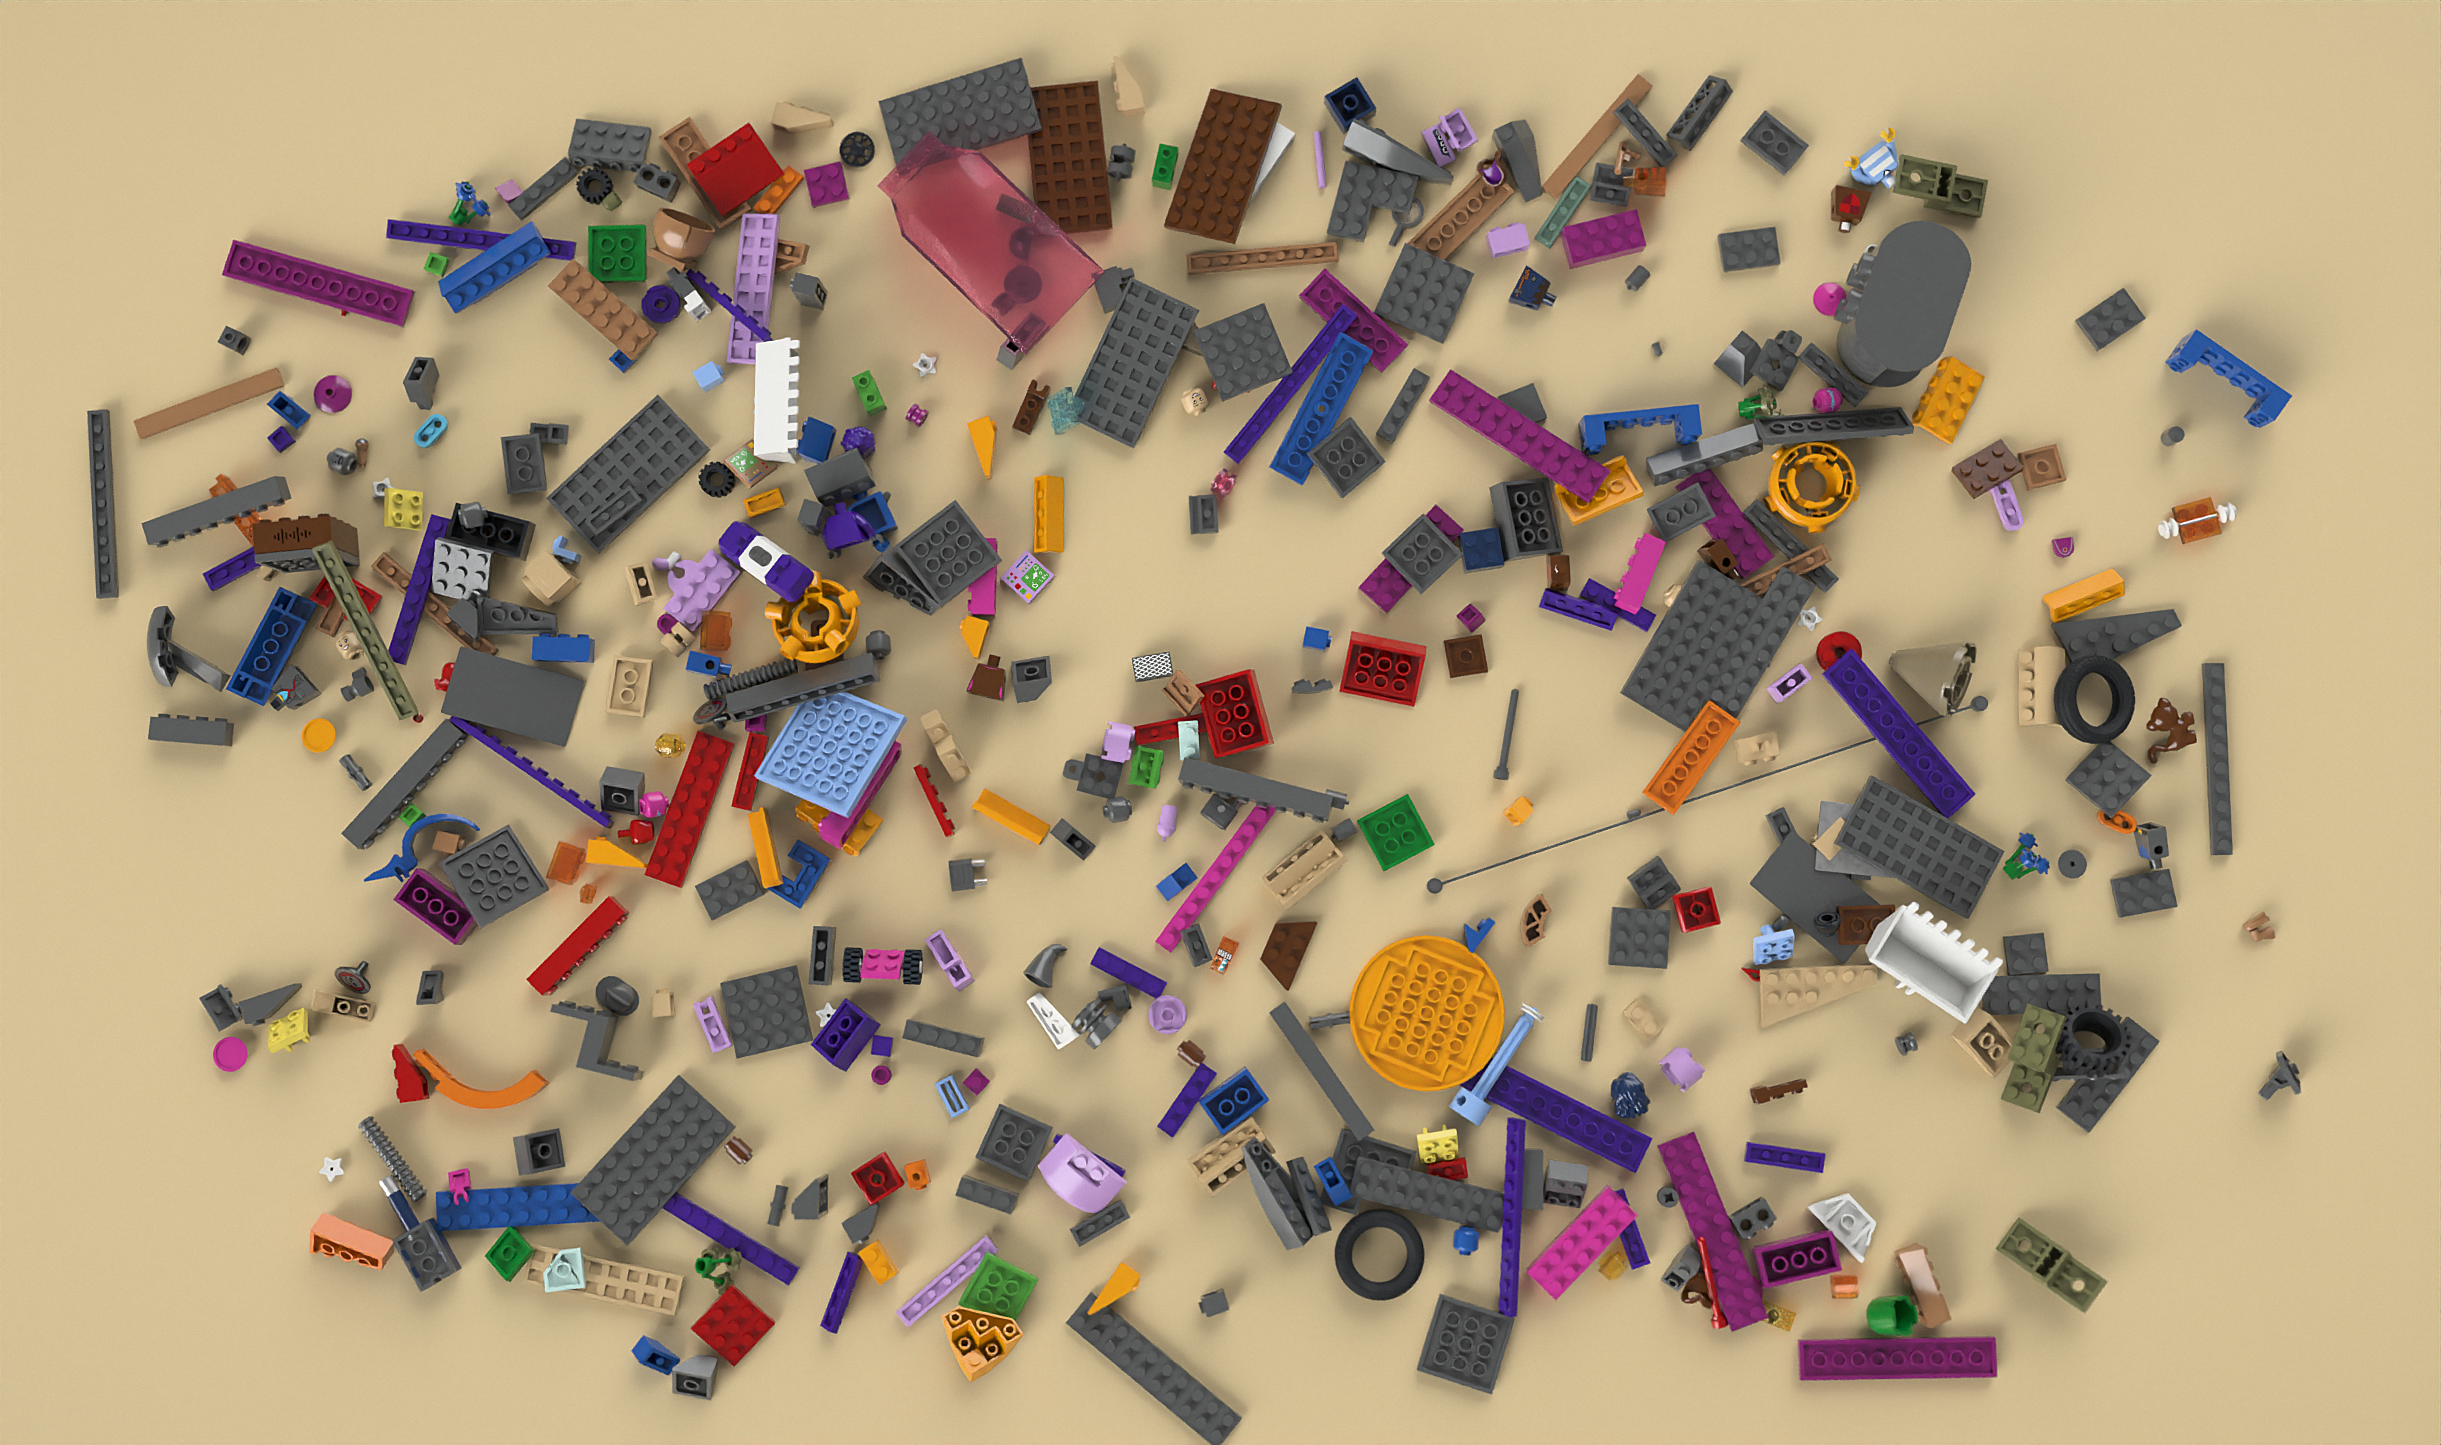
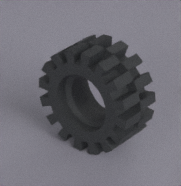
M594 167L593 170L588 168V172H581L583 174L582 177L578 176L579 181H576L577 191L586 202L600 205V202L613 191L612 188L614 186L611 183L610 177L603 170H598ZM593 180H599L602 183L600 191L592 193L588 189L589 183Z
M717 461L716 463L710 462V465H704V470L701 469V475L698 476L700 479L698 482L702 490L711 497L717 498L727 496L726 493L728 492L731 493V488L735 486L734 473L724 463ZM714 473H721L724 477L722 485L714 487L710 483V477Z

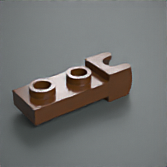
M1034 379L1029 385L1027 394L1012 428L1031 435L1044 402L1051 390L1050 386L1045 385L1042 391H1037L1038 383Z
M1801 1078L1768 1088L1763 1085L1750 1088L1753 1103L1762 1104L1771 1101L1770 1097H1773V1099L1785 1097L1784 1093H1801L1803 1088H1807L1808 1085L1806 1079Z

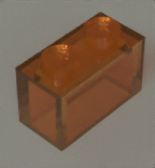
M702 611L700 650L728 651L731 645V637L729 636V631L732 627L731 612Z
M558 841L546 878L567 885H573L579 877V866L583 864L586 853H584L585 848L564 841Z

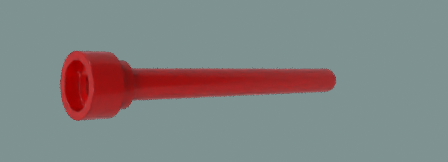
M1699 1237L1697 1241L1712 1303V1328L1722 1329L1727 1327L1728 1323L1724 1314L1721 1313L1705 1238Z

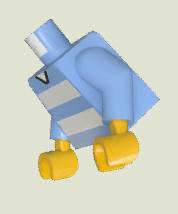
M1888 128V135L1886 131H1882L1881 137L1886 140L1880 141L1860 158L1850 156L1851 162H1844L1846 167H1850L1855 181L1872 187L1882 181L1887 189L1894 185L1895 178L1891 173L1897 168L1898 162L1893 139L1896 135L1894 129Z

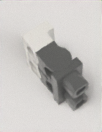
M673 267L666 272L671 279L668 282L669 285L688 303L684 308L696 322L712 312L698 291L693 287V282L684 271L680 273L677 268Z

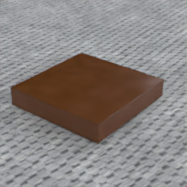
M1482 634L1444 640L1450 679L1488 672Z

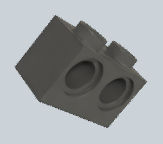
M644 162L633 181L637 188L672 203L681 185L675 173L668 170L667 172L661 171L660 167L656 164L650 163L648 165ZM649 174H653V178L651 180H646V177ZM665 182H670L669 187L663 188Z
M1759 1197L1728 1216L1739 1237L1742 1239L1746 1238L1747 1240L1756 1236L1758 1230L1762 1228L1764 1230L1774 1225L1773 1221L1777 1220L1763 1197ZM1760 1210H1765V1218L1759 1220L1757 1216L1758 1212ZM1747 1219L1749 1226L1747 1229H1742L1741 1222Z

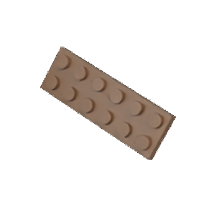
M690 117L659 136V139L721 231L742 218L743 214H748L752 211L745 201L722 217L686 164L710 149V146Z
M1479 173L1407 244L1446 260L1515 191L1506 182L1500 187L1490 186Z
M572 259L548 285L553 292L632 361L658 335L650 325L575 259Z

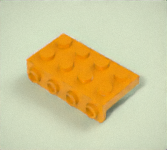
M1953 356L1945 357L1938 362L1937 370L1934 376L1930 378L1929 386L1921 396L1920 404L1913 412L1911 420L1913 426H1920L1947 444L1953 443L1985 376Z
M1624 455L1614 457L1610 461L1601 464L1611 471L1589 503L1558 483L1555 485L1556 496L1573 526L1644 496L1642 488L1626 464Z
M802 799L795 808L797 818L804 823L806 821L813 825L812 828L820 833L818 825L823 817L827 818L830 811L805 799ZM867 808L844 844L843 850L850 856H858L865 844L883 823V819Z

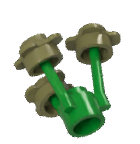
M1763 385V388L1758 389L1759 395L1745 398L1744 401L1738 402L1740 417L1745 416L1746 420L1757 417L1784 416V414H1781V409H1779V412L1773 411L1777 407V402L1773 398V391H1771L1770 387L1766 388L1765 385ZM1761 399V403L1755 404V402H1753ZM1756 408H1761L1764 413L1768 412L1770 416L1752 414L1756 413Z
M713 1247L711 1250L704 1249L701 1252V1258H697L695 1270L697 1273L702 1274V1278L714 1281V1287L719 1290L718 1293L721 1295L731 1284L734 1285V1281L730 1278V1273L724 1272V1274H719L717 1277L710 1274L721 1263H725L727 1268L733 1267L735 1271L739 1270V1264L742 1261L741 1253L736 1252L734 1248H730L729 1252L724 1255V1258L719 1259V1249L717 1247Z

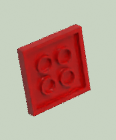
M731 1284L691 1326V1330L735 1367L771 1329L775 1321Z

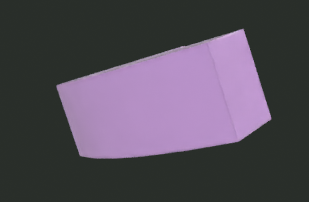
M941 929L925 939L943 971L946 972L953 986L958 991H961L975 981Z

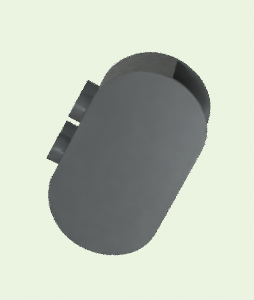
M1929 221L1905 223L1892 230L1870 254L1863 253L1858 264L1854 263L1852 265L1846 285L1854 288L1850 289L1846 299L1842 298L1840 300L1834 320L1842 322L1837 334L1839 356L1846 369L1858 380L1876 387L1889 388L1901 386L1913 380L1923 368L1931 365L1942 354L1971 271L1969 251L1964 242L1953 231L1938 223Z

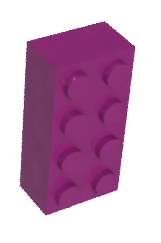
M1637 209L1563 227L1560 233L1570 269L1642 252L1646 247Z
M416 868L393 899L454 945H462L477 925L458 893L425 869Z
M1829 1229L1752 1246L1759 1279L1764 1288L1842 1271L1833 1231Z

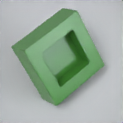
M430 252L424 270L444 277L450 259Z
M411 803L398 818L411 827L415 822L425 818L426 815Z

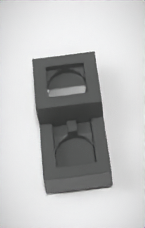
M531 423L530 434L541 433L542 444H567L569 425Z

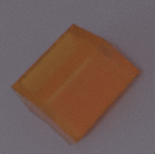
M1830 1275L1832 1298H1857L1859 1294L1858 1277L1855 1275Z

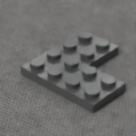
M1345 161L1327 235L1364 242L1373 207L1410 215L1419 176Z
M1341 1128L1332 1160L1349 1189L1357 1156L1411 1169L1416 1151L1369 1136L1358 1141L1352 1131ZM1323 1187L1320 1197L1322 1205L1357 1215L1361 1198L1353 1196L1335 1206L1325 1187Z

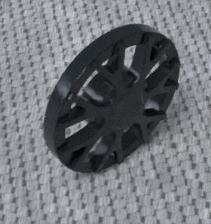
M853 132L845 136L841 141L840 155L849 166L863 167L873 159L875 145L867 134ZM856 136H861L860 142H856ZM849 138L853 141L851 145L846 143ZM869 140L871 144L864 147L862 143ZM843 148H849L850 152L843 153ZM865 150L871 151V155H865ZM850 155L854 156L852 163L848 161ZM863 156L864 162L859 163L857 158Z

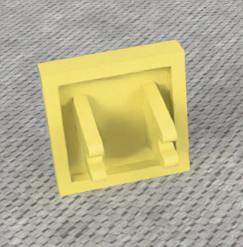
M385 488L384 526L416 531L422 530L423 492Z
M304 1007L297 1011H292L289 1015L269 1024L268 1049L272 1054L282 1048H285L288 1052L293 1051V1043L300 1039L305 1043L311 1042L309 1039L311 1036L308 1033V1012Z
M1441 1125L1442 1131L1427 1133V1129L1422 1128L1423 1134L1417 1135L1420 1164L1459 1158L1456 1129L1447 1130L1446 1125Z

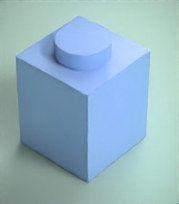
M713 361L692 372L705 392L725 381L722 376L725 374L719 364L715 365Z

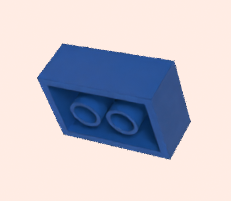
M1244 1066L1198 1101L1223 1135L1268 1102L1269 1098L1246 1066Z

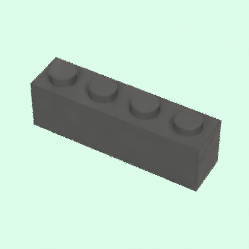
M158 714V717L150 716L149 740L232 747L234 724L228 723L227 719L215 718V721H208V717L196 716V720H190V716L177 715V718H170L171 715Z
M907 1019L902 1039L973 1057L980 1056L985 1038L914 1019Z

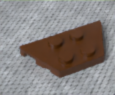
M1318 922L1277 923L1273 927L1260 960L1287 991L1290 989Z

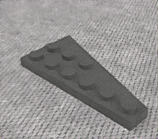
M2174 609L2051 624L2063 649H2065L2070 663L2088 655H2100L2113 660L2182 626Z

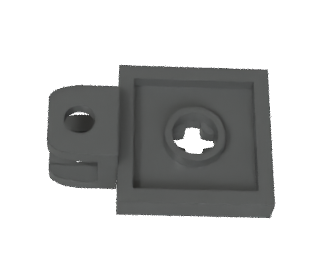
M1782 330L1776 335L1774 340L1767 339L1749 372L1777 391H1782L1800 359L1793 353L1797 352L1802 342V337L1792 330L1787 332ZM1777 361L1778 367L1773 370L1772 362Z
M1086 753L1084 762L1077 760L1066 761L1063 776L1079 781L1076 791L1107 799L1115 798L1123 763L1101 759L1099 756ZM1070 766L1075 768L1074 773L1069 771ZM1102 771L1105 780L1097 782L1095 774H1099Z

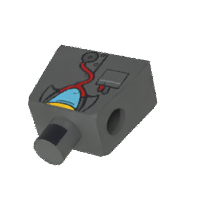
M290 665L273 685L272 690L278 697L270 704L277 711L281 710L285 705L289 709L296 710L322 693L298 666Z

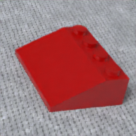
M749 122L686 164L722 217L785 175Z
M1351 631L1339 692L1414 707L1427 646Z
M1247 669L1195 685L1204 695L1200 705L1215 759L1274 744L1255 670Z

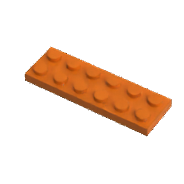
M1709 700L1643 790L1642 794L1674 815L1741 722Z

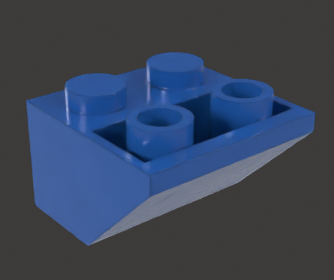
M808 416V420L804 421L802 426V432H804L802 440H798V447L796 448L798 454L805 461L816 464L828 460L837 430L834 426Z

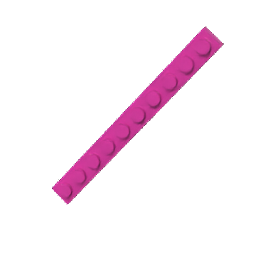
M1269 806L1267 808L1254 807L1155 942L1170 953L1173 951L1182 938L1180 931L1193 924L1276 812L1275 808Z

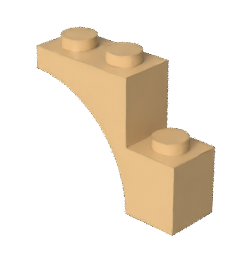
M938 709L920 717L925 731L932 740L939 758L953 781L956 782L972 774Z

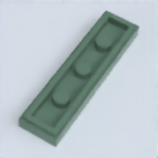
M1575 176L1534 239L1550 249L1563 227L1566 226L1590 190L1591 185Z

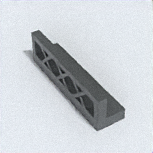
M1709 75L1666 134L1667 137L1679 141L1685 150L1691 151L1733 93L1728 82L1725 79ZM1711 83H1716L1714 88L1708 90ZM1705 98L1703 103L1697 105L1700 99ZM1695 112V114L1693 115L1692 118L1686 120V118H1687V116H1688L1689 114H1692V113ZM1684 127L1680 135L1675 134L1677 130Z

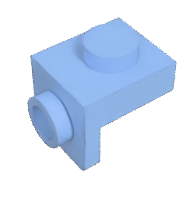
M559 535L552 546L553 554L562 557L561 561L572 564L574 561L579 563L581 555L564 549L567 539Z

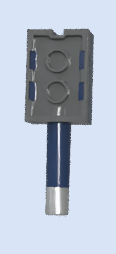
M393 1175L381 1179L379 1184L406 1233L392 1241L420 1292L462 1269L443 1233L439 1231L435 1219L431 1218L420 1224Z

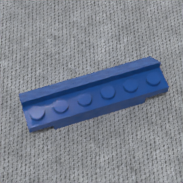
M533 221L438 281L442 297H445L455 314H458L472 304L480 302L551 254Z
M279 587L226 690L265 706L273 691V685L280 678L318 604Z

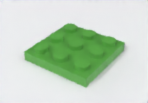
M986 1251L959 1299L958 1305L968 1309L1013 1318L1016 1321L1038 1278Z

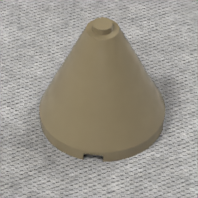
M1966 641L1897 650L1896 653L1891 654L1889 664H1891V669L1940 715L1950 718L1952 715L1948 713L1950 711H1957L1969 686L1973 674L1970 672L1971 663L1976 661L1977 649L1975 644Z

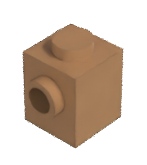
M437 830L432 849L442 851V855L450 857L465 849V836Z

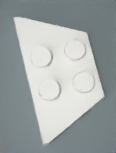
M1848 1193L1807 1206L1827 1229L1833 1231V1235L1862 1263L1865 1259L1866 1248L1871 1241V1233L1874 1232L1876 1226L1873 1218Z

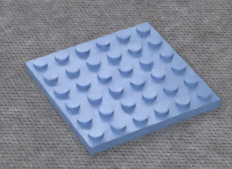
M841 692L797 705L754 776L763 782L849 818L908 719L904 715L847 692Z

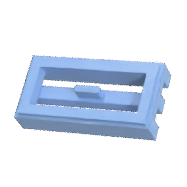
M953 1074L935 1083L952 1118L970 1109ZM947 1081H951L964 1107L963 1109H961ZM941 1084L945 1085L957 1112L954 1113Z

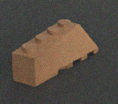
M1914 1243L1894 1251L1896 1255L1894 1258L1895 1263L1899 1269H1902L1904 1274L1902 1280L1911 1291L1909 1296L1911 1302L1919 1310L1918 1319L1921 1324L1932 1328L1951 1320L1945 1299L1937 1291L1940 1290L1939 1282L1931 1274L1934 1268L1925 1256L1928 1254L1927 1248Z

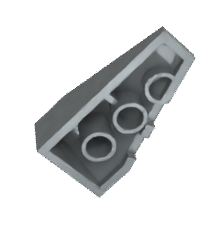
M1512 121L1495 129L1492 138L1497 148L1502 150V158L1524 202L1526 203L1541 196L1542 187L1535 138L1527 121Z
M891 544L863 575V578L876 589L882 592L886 590L894 594V598L898 600L902 598L908 601L910 606L930 616L940 606L902 555Z

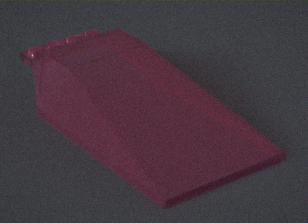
M930 131L921 138L878 184V187L892 201L901 236L1025 355L1040 342L1105 273L1088 254L981 152L943 144Z

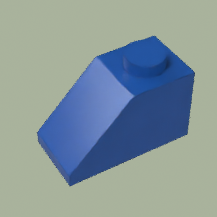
M1331 1156L1314 1165L1335 1206L1353 1197Z
M645 1335L640 1338L631 1350L640 1364L668 1376L672 1372L673 1367L680 1361L679 1357L661 1343Z

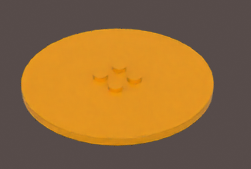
M1422 935L1396 941L1380 950L1368 961L1354 984L1350 999L1349 1018L1352 1035L1359 1052L1371 1068L1380 1076L1407 1089L1440 1091L1466 1082L1482 1070L1490 1061L1503 1033L1505 1008L1499 983L1492 970L1475 952L1471 953L1468 947L1457 941L1445 937Z

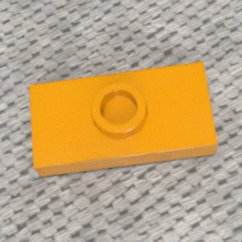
M779 487L743 500L750 519L786 506Z

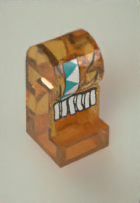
M1223 936L1210 969L1224 975L1239 943Z

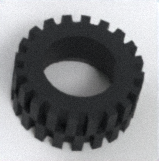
M2087 1003L2085 1008L2082 1004L2077 1005L2076 1009L2071 1008L2066 1013L2065 1017H2067L2055 1051L2056 1054H2062L2059 1059L2062 1063L2067 1061L2069 1063L2067 1067L2070 1070L2074 1067L2078 1069L2076 1073L2079 1075L2086 1072L2087 1077L2093 1078L2094 1074H2097V1077L2101 1078L2105 1073L2108 1076L2119 1068L2130 1050L2132 1041L2129 1040L2131 1032L2126 1031L2128 1025L2126 1022L2121 1024L2122 1017L2119 1014L2115 1017L2112 1015L2113 1010L2110 1008L2107 1011L2102 1010L2103 1006L2099 1004L2096 1008H2093V1003ZM2079 1031L2095 1033L2105 1042L2108 1053L2102 1055L2087 1051L2075 1040L2074 1033Z

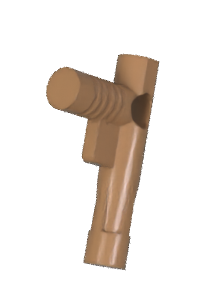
M1624 141L1619 143L1614 173L1617 175L1622 172L1623 162L1628 163L1630 158L1638 161L1641 153L1626 148L1627 142Z

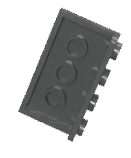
M576 119L568 150L569 159L576 166H592L595 168H609L616 171L626 170L638 173L642 163L645 162L652 133L651 127Z

